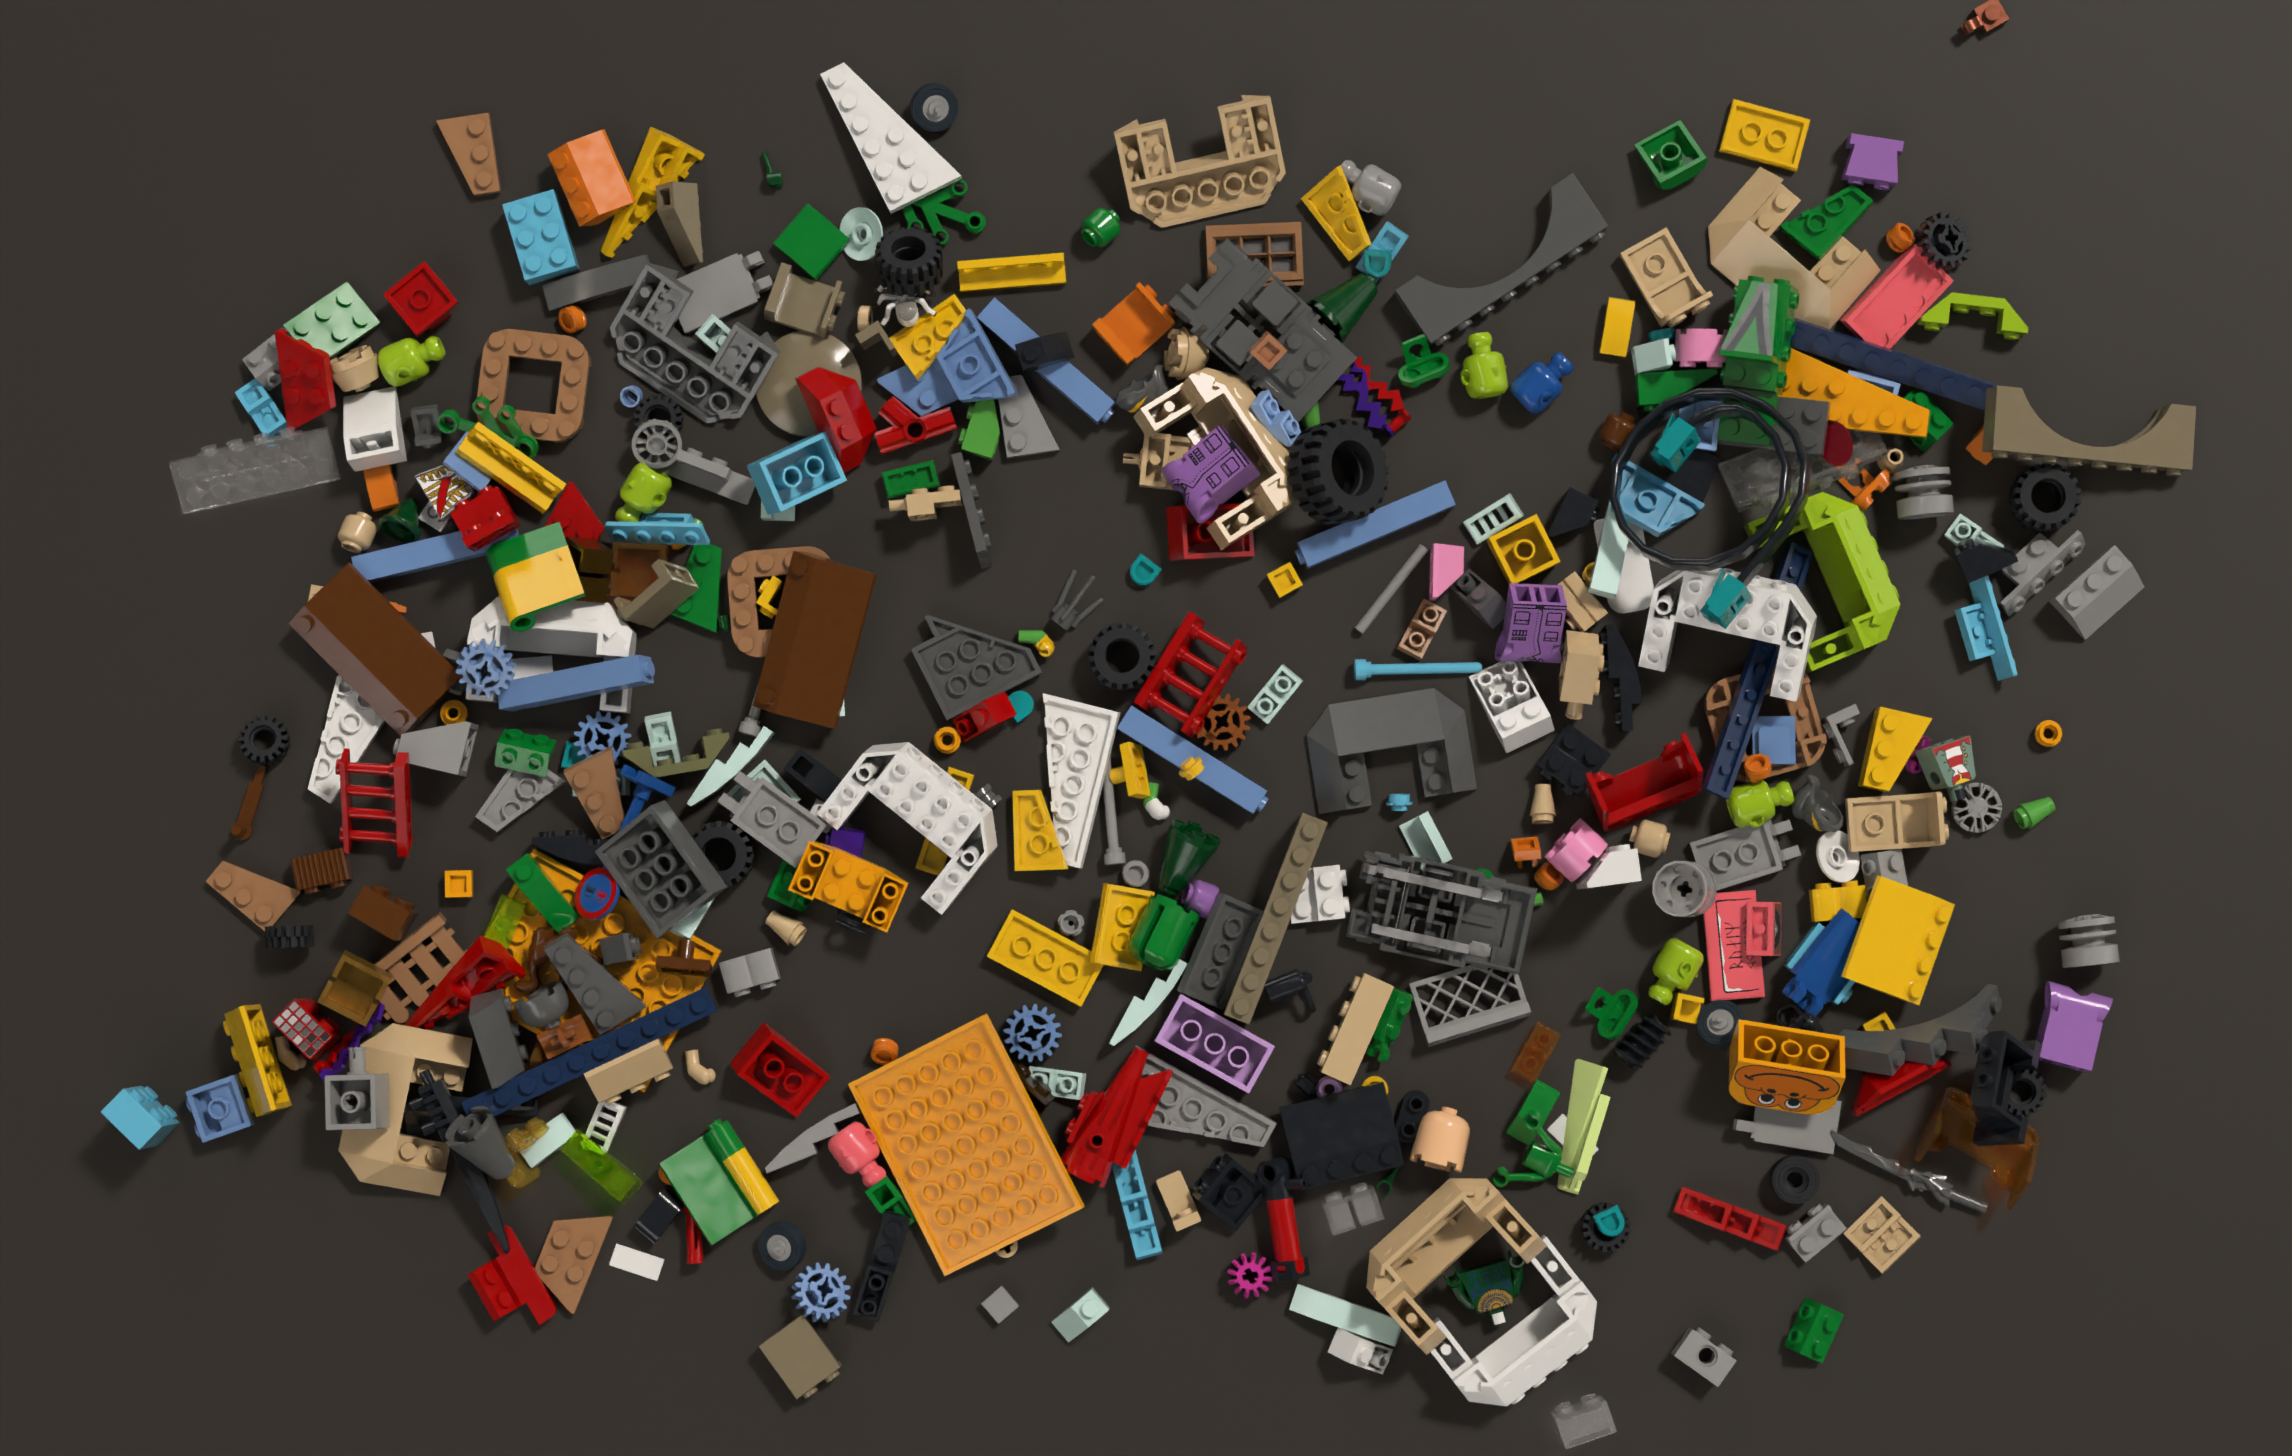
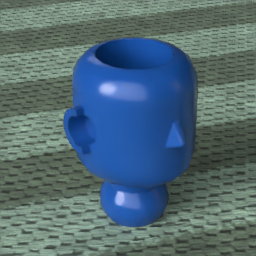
M1557 352L1551 357V361L1546 366L1541 362H1533L1525 370L1521 371L1512 381L1510 391L1530 413L1538 414L1562 393L1563 385L1559 379L1569 375L1573 371L1574 366L1561 352Z

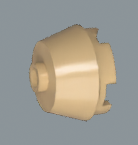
M1185 327L1171 329L1168 338L1172 339L1169 349L1164 351V369L1169 371V377H1176L1177 380L1186 379L1191 374L1205 368L1209 359V350L1190 329Z
M363 345L351 349L349 353L342 355L338 359L334 357L330 360L332 379L343 392L354 389L356 392L362 391L370 387V382L379 377L377 353H373L371 346Z

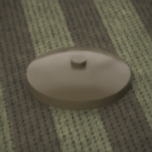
M797 331L785 335L774 342L780 354L756 395L763 412L773 424L792 435L808 437L817 434L818 430L795 378L816 367H820L855 379L862 392L861 371L852 352L839 339L829 334L826 335V338H822L803 331Z

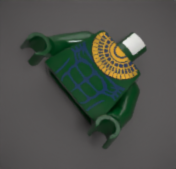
M1511 1250L1507 1252L1508 1259L1503 1258L1460 1272L1457 1267H1453L1455 1273L1450 1277L1445 1272L1442 1273L1454 1297L1468 1310H1476L1478 1314L1488 1311L1492 1325L1508 1321L1503 1306L1514 1303V1298L1519 1295L1524 1278L1523 1265L1525 1261L1520 1256L1513 1257Z

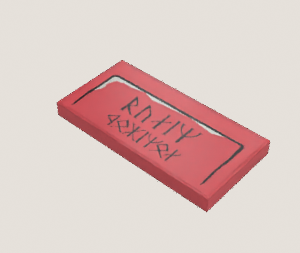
M1756 890L1717 893L1713 905L1703 914L1710 1001L1765 997L1762 957L1746 955L1747 902H1757Z

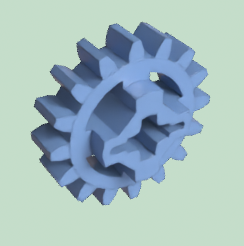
M481 639L479 645L472 641L469 649L464 647L461 652L462 656H459L456 661L460 665L457 667L456 673L462 674L459 683L467 682L466 691L474 688L476 689V696H479L481 691L485 692L487 698H490L492 691L500 695L502 688L508 689L510 685L509 680H513L515 676L512 670H514L516 664L509 662L512 653L505 654L503 652L505 645L499 648L495 647L496 640H492L490 645L486 644L485 639ZM488 661L487 672L484 675V665Z
M597 711L596 718L594 719L589 714L586 715L588 722L586 724L583 722L578 723L582 731L574 732V735L579 737V741L573 744L574 746L581 747L577 755L582 756L585 754L586 758L592 756L591 752L606 749L602 744L597 745L595 743L598 739L595 730L597 729L603 736H609L607 747L612 746L614 738L620 735L619 749L615 752L612 746L614 764L618 765L617 757H623L621 750L627 749L626 744H629L625 740L632 737L631 734L624 733V730L628 727L627 723L620 725L621 717L617 716L613 720L609 711L605 717H602L600 711ZM598 722L609 723L614 728L610 730L603 729ZM590 728L593 734L592 739L585 745L584 736L587 729Z
M1037 1004L1033 1005L1032 1010H1028V1007L1023 1005V1013L1020 1014L1017 1010H1014L1013 1013L1016 1018L1014 1020L1010 1018L1006 1020L1011 1025V1028L1004 1029L1005 1033L1010 1034V1038H1007L1005 1043L1013 1044V1047L1010 1049L1011 1053L1016 1050L1020 1052L1018 1059L1028 1055L1029 1062H1032L1034 1056H1037L1042 1061L1043 1053L1049 1056L1052 1055L1051 1046L1059 1047V1044L1054 1040L1055 1038L1062 1037L1061 1033L1056 1032V1028L1061 1026V1024L1053 1023L1052 1020L1056 1015L1053 1013L1048 1016L1046 1014L1047 1007L1038 1011ZM1032 1015H1038L1048 1023L1041 1025L1034 1021ZM1023 1018L1025 1025L1022 1031L1015 1033L1017 1023ZM1033 1025L1034 1029L1040 1030L1045 1028L1044 1031L1037 1035V1040L1034 1041L1031 1037L1025 1036L1021 1038L1020 1036L1029 1031L1028 1026ZM1051 1032L1050 1040L1043 1048L1041 1040L1044 1034ZM1025 1041L1031 1044L1033 1051L1022 1048L1018 1043Z
M815 1263L812 1268L807 1266L803 1269V1273H799L795 1277L798 1282L792 1285V1289L796 1290L797 1293L792 1296V1299L799 1300V1304L795 1308H803L805 1310L803 1317L812 1314L813 1322H816L820 1316L823 1322H827L830 1316L835 1319L840 1315L839 1311L843 1312L847 1308L844 1303L850 1300V1296L846 1295L845 1292L850 1289V1286L843 1285V1281L847 1277H839L837 1275L839 1268L831 1271L829 1263H826L822 1268L819 1263ZM814 1276H818V1278L815 1280V1282H814V1281H811L810 1283L807 1282V1281L809 1280V1278L814 1277ZM827 1303H835L831 1308L824 1309Z

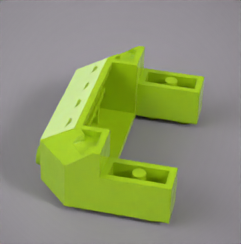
M1825 492L1808 497L1806 506L1788 536L1802 530L1804 531L1845 628L1811 642L1805 669L1807 673L1887 640L1901 605L1898 591L1889 579L1888 568L1879 556L1877 543L1869 533L1864 513L1860 511L1857 505ZM1791 505L1787 507V509H1786L1785 513L1783 514V516H1782V518H1781L1779 524L1777 525L1776 529H1777V528L1780 526V524L1783 522V520H1784L1786 514L1788 513V511H1789ZM1769 515L1744 526L1748 538L1764 525ZM1767 540L1763 544H1761L1757 549L1762 548L1763 545L1767 542Z

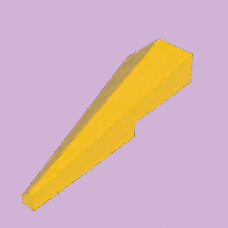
M650 127L628 181L636 203L615 214L601 252L605 256L613 258L615 256L614 251L624 240L628 241L633 236L631 232L640 222L645 223L656 211V186L672 181L678 182L681 178L685 179L689 174L688 170L697 160L701 161L705 154L670 134Z

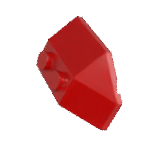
M816 367L796 377L795 380L818 433L826 431L843 472L845 473L861 465L877 428L856 380L820 367Z
M1940 1058L1935 1065L1905 1061L1893 1076L1865 1072L1861 1074L1851 1112L1853 1116L1858 1117L1952 1065L1949 1060Z

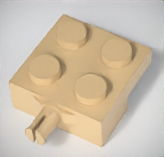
M1157 433L1147 439L1144 434V443L1140 454L1124 452L1123 464L1139 465V487L1174 490L1163 476L1161 470L1166 464L1183 458V455L1195 445L1189 437Z
M954 486L938 487V492H929L927 488L911 490L912 494L906 495L905 499L889 500L890 512L906 510L908 511L910 521L937 519L936 508L963 505L960 490H955Z

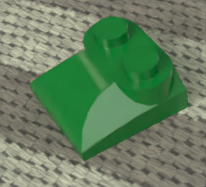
M1681 120L1634 144L1636 151L1652 174L1655 185L1663 190L1672 189L1697 176L1708 164L1707 157Z

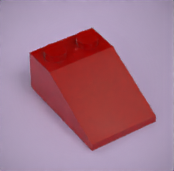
M1242 503L1219 504L1214 514L1203 523L1196 521L1186 505L1166 508L1169 561L1255 556L1253 531L1221 551L1207 530L1216 519Z
M765 1022L762 1023L730 1062L737 1075L796 1118L831 1077Z

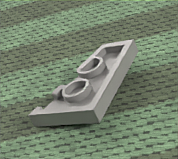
M1022 375L1010 376L1009 378L1019 395L998 399L1007 458L1060 451Z
M508 769L475 817L496 832H499L566 781L549 769L546 777Z

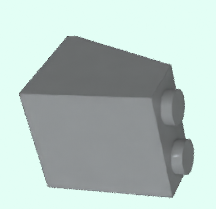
M465 721L401 734V738L395 741L393 754L397 757L398 752H409V764L466 777L479 725Z

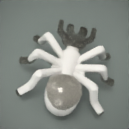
M880 285L875 287L873 291L881 293L883 289L887 288H883ZM925 291L927 296H937L936 292ZM894 292L895 295L881 294L878 302L872 305V308L876 309L882 305L885 299L894 301L886 306L885 316L880 323L882 327H885L891 310L894 307L899 323L905 327H911L918 321L919 313L916 303H920L925 311L935 317L937 315L936 311L928 306L924 298H918L915 295L914 297H908V295L897 296L896 292Z

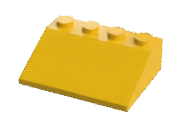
M1877 875L1841 977L1896 999L1920 1005L1955 904Z
M261 1004L240 1006L224 1014L226 1019L223 1021L224 1030L227 1036L231 1035L234 1046H231V1052L236 1062L239 1061L242 1070L239 1072V1078L242 1086L248 1089L250 1097L247 1098L250 1112H255L256 1117L291 1107L292 1104Z

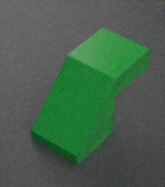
M1537 1079L1525 1096L1519 1112L1509 1125L1506 1133L1530 1146L1537 1134L1534 1130H1529L1525 1125L1526 1119L1530 1122L1536 1121L1535 1118L1530 1116L1529 1112L1536 1110L1540 1113L1542 1127L1560 1092Z
M888 1176L865 1191L880 1214L884 1215L885 1210L911 1217L909 1225L916 1221L904 1195Z

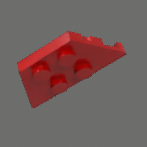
M279 329L274 332L288 431H293L336 407L330 356L319 348H313L310 343L303 339L296 340L287 335L288 331L285 329Z
M569 481L545 526L560 522L564 536L590 538L599 541L605 531V527L576 485ZM574 562L575 566H579L580 562Z

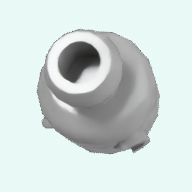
M1345 160L1341 166L1348 184L1352 187L1351 192L1358 207L1367 213L1372 212L1379 216L1385 215L1401 191L1400 181L1376 165L1369 164L1361 171L1354 162Z

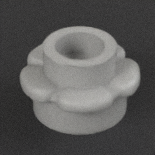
M1068 910L1065 914H1061L1058 918L1060 932L1066 936L1080 934L1084 925L1082 915H1078L1074 910ZM1073 921L1074 924L1069 926L1068 922Z

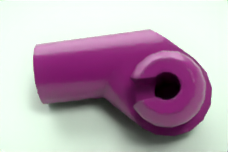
M1922 735L1905 764L1908 772L1917 774L1922 770L1915 751L1930 746L1931 738Z

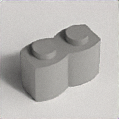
M773 948L719 963L727 994L734 992L735 997L751 993L749 988L760 985L761 990L776 986L775 980L781 979Z

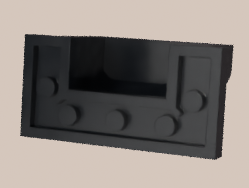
M2007 1031L1989 1032L1982 1038L1971 1091V1102L1976 1117L1972 1142L1977 1146L2025 1143L2029 1119L2024 1115H2011L2007 1112L2014 1070L2038 1069L2042 1044L2037 1040L2018 1041Z

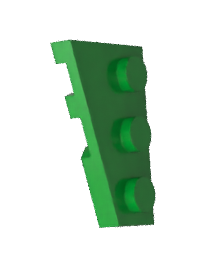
M1852 184L1827 198L1824 203L1800 213L1801 216L1790 222L1786 221L1779 225L1782 232L1821 261L1873 205V200Z
M711 544L694 545L685 568H687L699 589L675 609L671 615L717 633L723 549Z

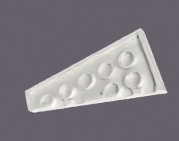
M844 62L820 74L891 214L962 179V176Z

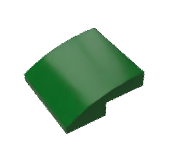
M807 204L773 244L806 273L817 280L851 240L811 205Z

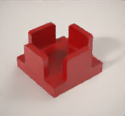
M425 261L383 294L418 337L427 329L431 331L436 329L452 315L450 311L459 304L452 292Z

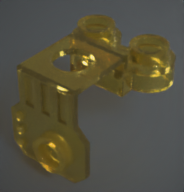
M534 1117L525 1125V1129L519 1130V1128H515L505 1137V1142L515 1161L512 1174L506 1178L512 1187L521 1188L540 1176L538 1166L531 1168L520 1152L535 1144L549 1130V1126L543 1119L539 1120L538 1117Z

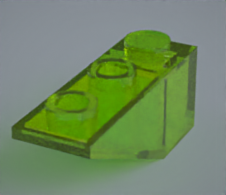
M579 1129L573 1133L560 1149L619 1202L627 1203L644 1183L624 1164Z

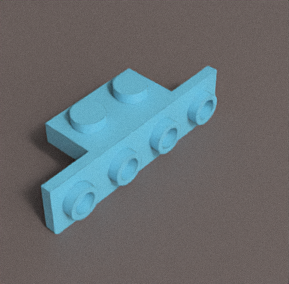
M643 513L639 522L607 521L604 526L612 543L709 545L710 543L701 523H694L691 514Z
M1987 575L1969 583L1975 604L1954 611L1969 661L1990 656L1997 680L2000 681L2017 676V670L2009 647L2008 637L2000 617V610L1995 600L1993 587Z

